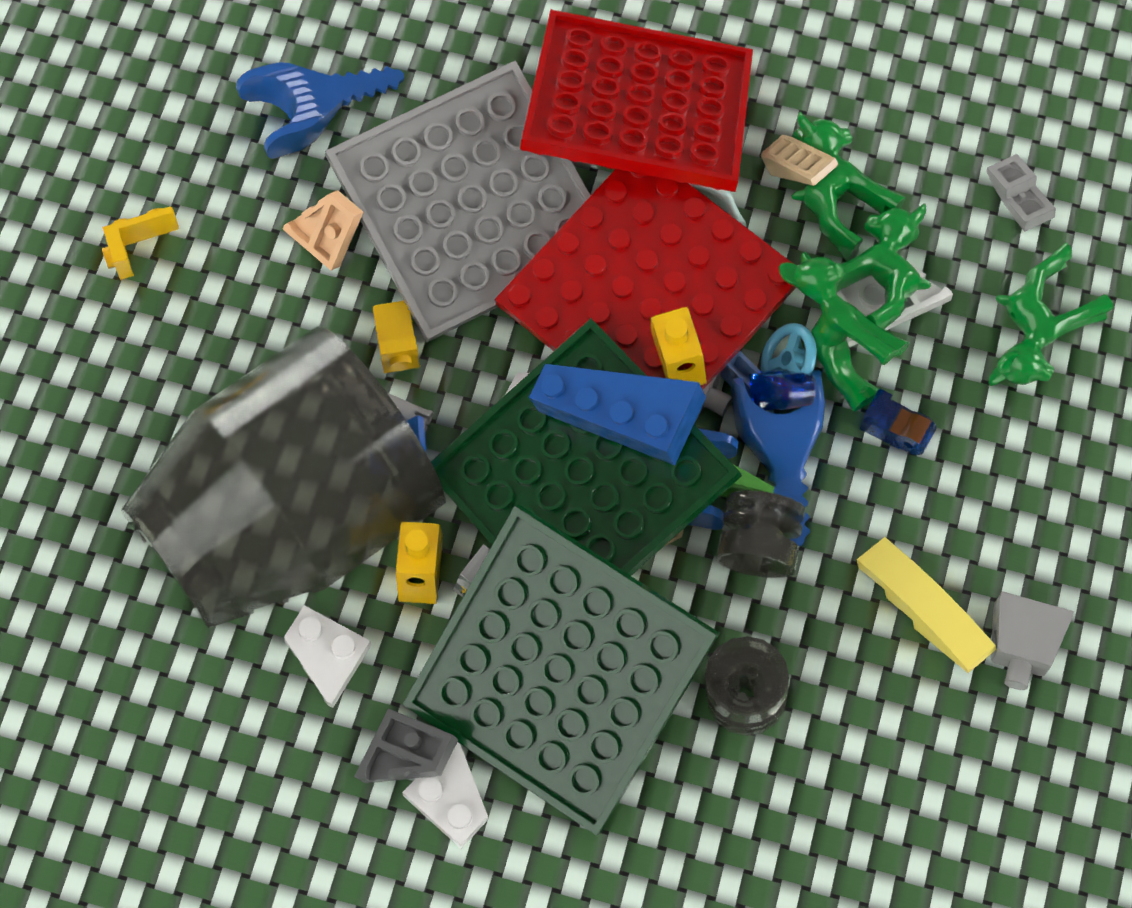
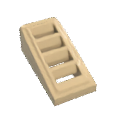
M787 135L780 136L761 153L762 160L771 176L813 186L838 165L836 158Z

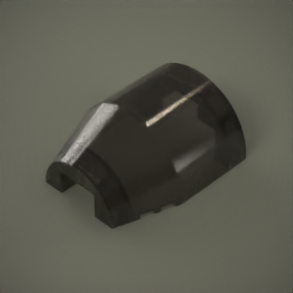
M317 326L195 408L121 508V511L144 543L147 541L179 583L187 601L205 625L210 628L253 614L254 609L276 602L280 605L289 602L288 598L310 591L316 593L325 590L398 538L401 522L419 523L444 505L446 498L439 477L428 455L390 396L369 369L342 340L328 329Z

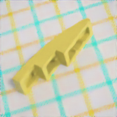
M886 537L857 559L858 568L885 590L886 598L913 620L914 629L967 673L996 650V645L941 586Z

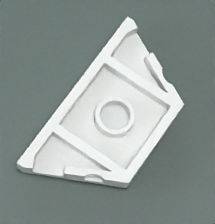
M914 267L920 277L925 279L926 274ZM872 276L837 292L840 298L855 306L864 316L869 315L885 304V289ZM931 283L929 289L917 290L904 302V310L901 316L884 330L893 328L951 301L952 291L947 287L940 289L933 283ZM847 337L849 347L858 344L851 338Z

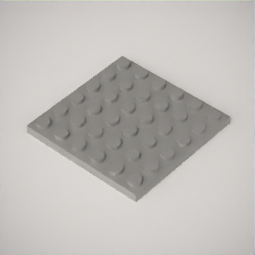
M516 60L325 151V156L347 197L363 211L360 221L426 342L497 308L498 306L494 299L591 196L572 161L520 150L532 89Z

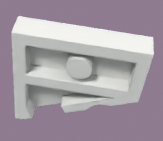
M305 605L284 636L285 642L295 657L298 658L311 681L314 682L327 705L332 708L371 647L370 640Z
M458 742L441 776L416 778L402 792L403 796L461 849L488 820V815L464 752Z

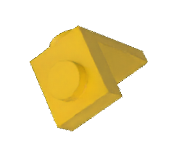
M173 207L155 208L144 215L130 219H118L112 224L102 227L108 247L102 248L108 269L115 267L120 280L134 276L125 246L178 230L179 225Z
M398 301L373 306L384 374L420 368L411 314L405 302Z

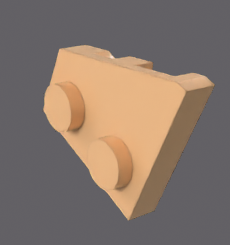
M337 190L323 197L316 205L309 207L301 213L302 215L286 223L283 227L286 233L330 270L341 266L363 215V211Z

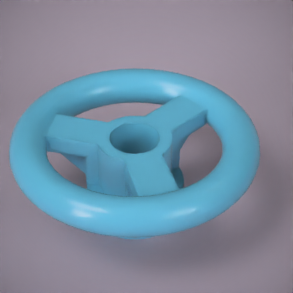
M789 323L778 328L768 339L761 357V372L772 382L770 390L778 395L792 394L803 387L810 378L815 368L817 356L816 342L810 330L801 324ZM790 335L786 348L782 350L778 357L773 358L774 351L780 341ZM801 338L804 341L805 349L802 347ZM779 369L786 370L792 376L793 381L787 384H780L774 379L772 372Z

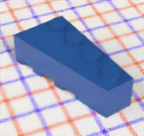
M545 364L529 399L542 414L675 466L705 402L706 396L699 382Z

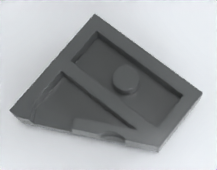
M388 709L354 777L363 783L441 776L458 739L452 734Z

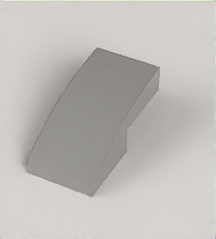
M1018 154L987 167V174L996 192L1024 232L1055 218L1056 208L1037 188V176Z

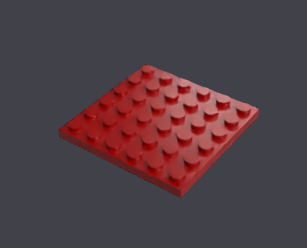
M550 9L520 150L538 155L568 159L573 162L604 166L609 169L639 173L645 176L675 180L680 183H690L711 187L716 190L736 192L739 180L753 49Z
M615 169L494 300L499 308L553 351L592 318L647 376L659 378L666 377L651 333V318L688 307L704 358L707 384L701 385L703 390L726 367L796 287L783 280L779 273L780 264L792 263L689 183H680L675 180ZM682 364L677 370H686L692 367L693 364Z

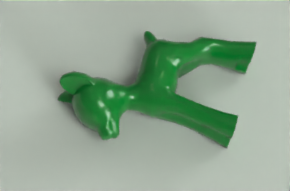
M799 112L797 121L800 129L793 131L792 137L836 158L838 165L816 185L807 184L803 190L794 192L791 197L794 200L803 201L806 207L814 213L819 220V230L838 249L847 262L857 256L858 248L863 239L841 223L837 214V200L845 192H848L881 214L892 208H901L906 197L874 182L852 163L839 156V151L853 140L848 128H840L836 123L826 119L810 122L802 112Z
M925 203L911 213L902 208H892L881 213L879 216L870 215L867 218L864 229L874 236L879 244L871 246L859 256L841 264L845 276L839 281L837 292L869 276H872L885 289V304L866 316L882 329L887 328L901 316L904 310V302L917 290H925L931 287V283L928 280L920 277L917 270L902 256L897 254L899 250L906 248L919 237L920 230L918 226L926 214Z
M1065 242L1049 257L1032 268L1027 273L1025 284L1011 295L996 296L997 303L1006 307L1009 316L1023 331L1025 338L1022 342L1009 348L999 358L997 366L989 375L990 386L996 385L1005 379L1017 385H1026L1037 380L1048 382L1055 369L1045 359L1041 349L1073 330L1105 321L1107 319V312L1113 310V302L1106 294L1077 309L1058 316H1054L1042 301L1044 282L1067 267L1066 261L1072 258V248L1068 243Z
M806 252L801 254L800 265L788 262L781 263L779 273L783 280L797 287L804 295L820 305L822 314L811 330L816 342V358L824 367L828 380L843 395L852 411L860 410L880 395L881 390L864 380L852 366L847 337L868 350L882 365L887 364L893 357L900 356L909 346V342L877 326L855 306L837 295L839 281L845 276L843 266L840 263H835L827 257L811 258Z

